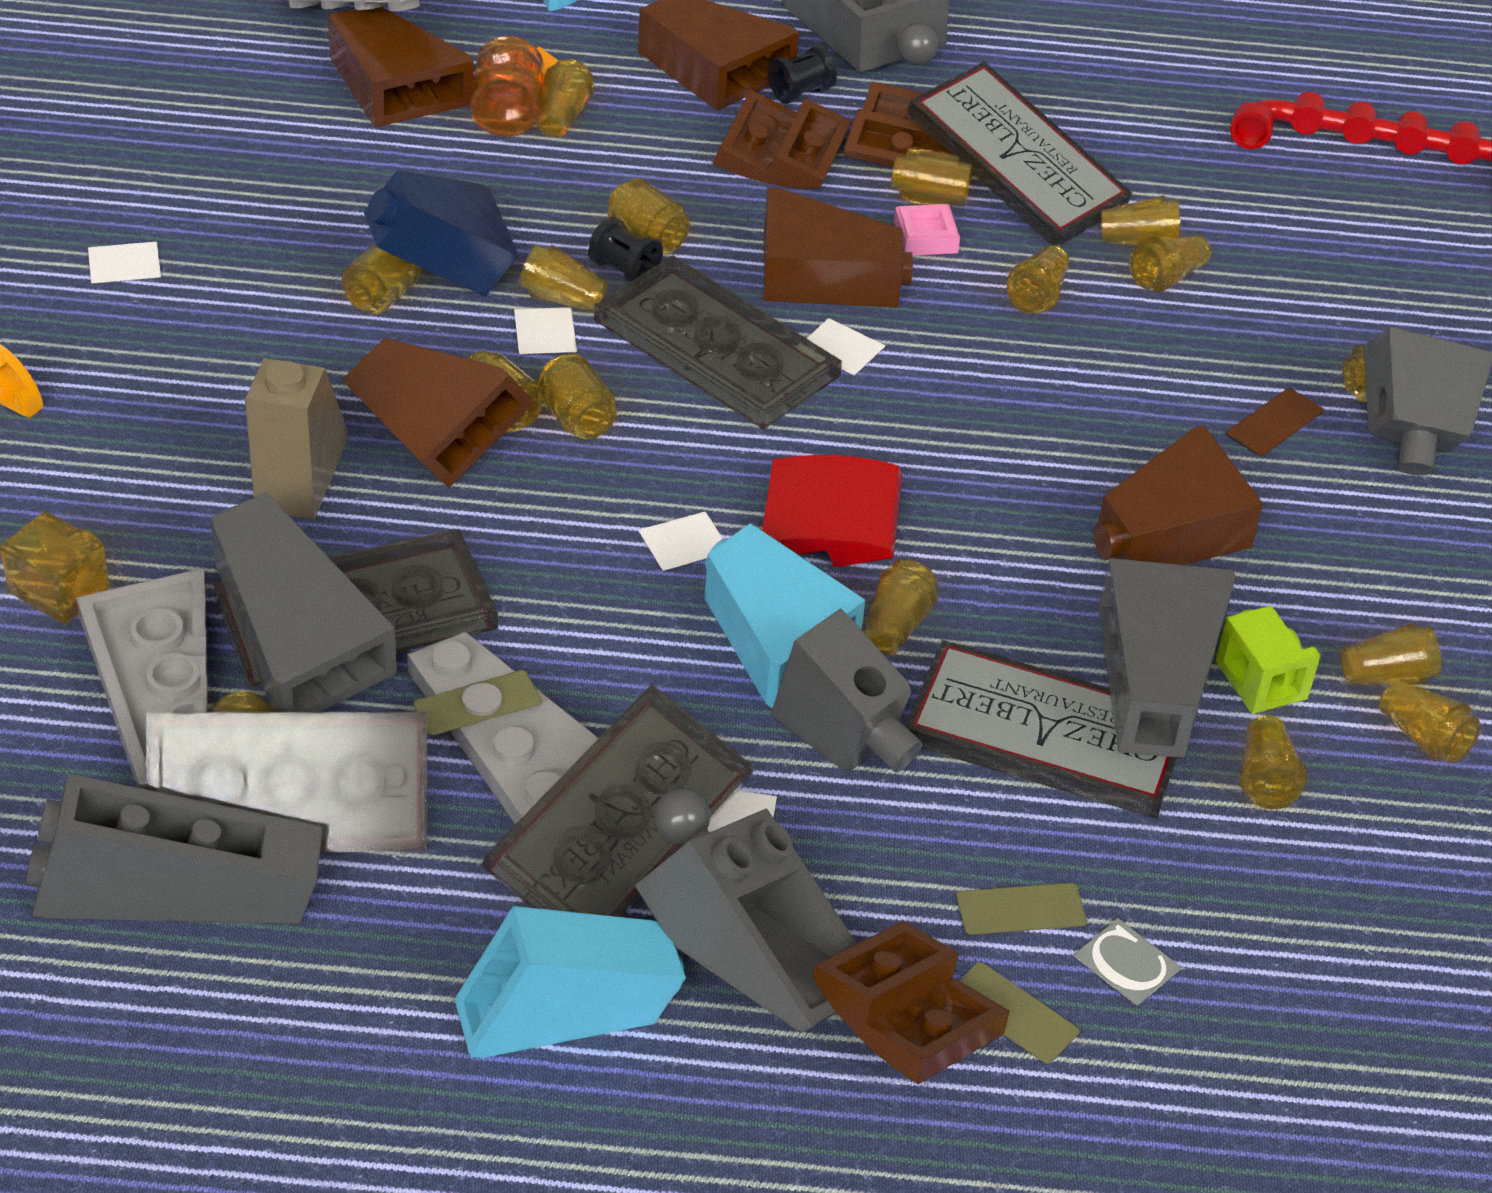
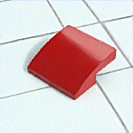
M805 455L773 459L762 531L797 555L827 550L834 568L894 558L902 483L901 469L899 465L880 460L842 455Z

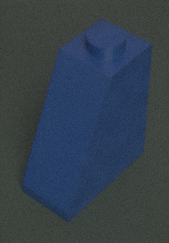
M396 171L387 184L373 194L367 209L364 211L377 248L483 296L490 292L519 257L490 188L482 184Z

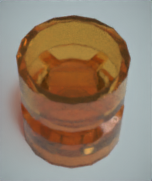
M507 36L489 41L478 52L470 111L472 118L480 128L493 135L510 137L518 136L530 130L537 121L544 63L542 55L534 45L524 39Z

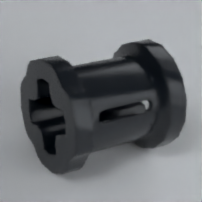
M818 44L806 50L805 54L791 59L783 56L772 59L768 66V79L776 98L784 104L795 102L799 98V94L814 89L823 92L834 87L837 80V71L830 52L824 46Z
M612 216L607 220H603L593 232L590 238L588 256L591 261L601 266L607 263L624 273L626 281L635 286H641L648 282L659 268L663 257V246L661 242L652 237L642 239L628 231L624 221Z

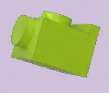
M1271 605L1255 610H1244L1236 615L1226 617L1215 661L1251 714L1307 700L1321 655L1315 647L1302 649L1297 634L1291 628H1287Z

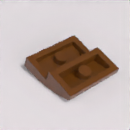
M872 82L863 109L857 110L844 148V156L947 179L955 165L963 141L919 102L931 94Z
M749 90L712 164L749 179L783 187L820 188L852 121L805 97L798 112H795Z
M904 920L815 965L814 981L844 1022L878 1056L916 1084L922 1083L1004 1035L1010 1010L953 977L959 955L958 952Z

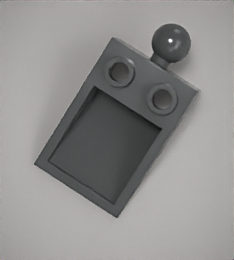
M781 0V4L859 73L874 71L883 65L902 59L913 65H923L930 62L936 56L938 48L946 46L949 0Z
M685 788L674 789L664 794L654 810L655 827L658 833L668 842L684 846L639 881L635 887L666 935L675 944V947L800 1033L835 1015L837 1012L813 979L815 965L857 943L794 850L792 840L787 831L774 820L768 809L765 808L709 832L710 809L700 794Z

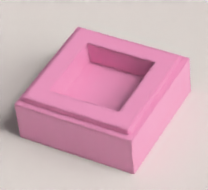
M949 204L899 206L895 208L894 224L896 227L902 228L903 251L912 252L913 256L958 253L960 236Z

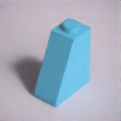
M751 523L729 539L725 538L717 542L708 553L705 562L707 569L705 601L765 704L773 708L793 643L797 638L840 608L862 630L865 599Z
M513 906L457 994L455 1003L469 1056L486 1058L655 1024L670 1000L680 990L686 977L683 960L677 953L675 944L666 935L658 921Z

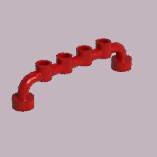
M1304 92L1294 102L1271 99L1244 103L1235 110L1230 126V134L1233 141L1246 149H1257L1267 144L1272 136L1274 120L1291 123L1293 128L1301 134H1312L1319 129L1343 133L1346 140L1353 144H1364L1371 139L1395 143L1397 149L1405 154H1416L1423 149L1447 153L1450 160L1457 164H1468L1475 159L1492 162V140L1480 138L1478 127L1471 122H1458L1447 132L1428 128L1426 117L1418 112L1404 113L1397 122L1376 118V110L1366 102H1355L1347 108L1346 112L1325 108L1323 98L1314 92Z

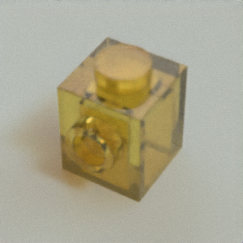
M46 510L0 545L7 591L64 625L79 614L76 597L109 589L105 560L106 553L103 542L90 531L85 529L79 530Z

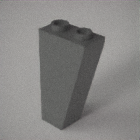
M1109 558L1098 613L1118 752L1185 757L1236 579L1234 570Z
M68 773L61 800L46 799L37 842L47 843L48 845L34 843L24 885L38 887L32 916L46 919L300 924L317 882L323 826Z

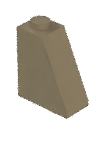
M263 358L245 398L253 495L256 497L267 492L289 516L315 520L348 441V429L325 368Z

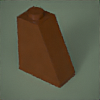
M659 0L639 10L638 52L717 111L746 98L749 90L757 93L770 87L768 66L772 59L782 56L787 59L797 57L799 31L793 27L708 0Z
M384 7L368 10L351 9L328 14L330 59L374 127L474 105L473 59L469 54Z
M767 187L764 221L763 301L898 308L901 285H911L913 253L903 251L902 228L781 188Z
M384 338L342 379L419 461L448 488L535 403L501 367Z
M1205 425L1191 429L1104 495L1099 522L1094 527V541L1099 554L1104 559L1115 558L1187 565L1252 548L1263 502Z

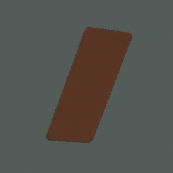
M1287 388L1229 429L1227 435L1258 455L1263 456L1323 413L1324 409L1295 390Z

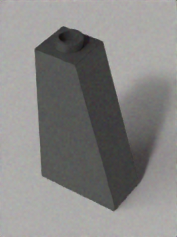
M267 492L210 517L215 564L276 720H306L397 673L395 627Z

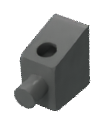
M1390 326L1366 343L1364 347L1368 430L1375 437L1401 443L1398 469L1401 472L1411 475L1432 474L1435 469L1436 451L1447 452L1467 440L1473 432L1492 364V351Z
M841 608L794 641L771 711V715L842 770H853L873 754H876L894 772H899L913 761L923 745L900 722L911 693L908 681Z

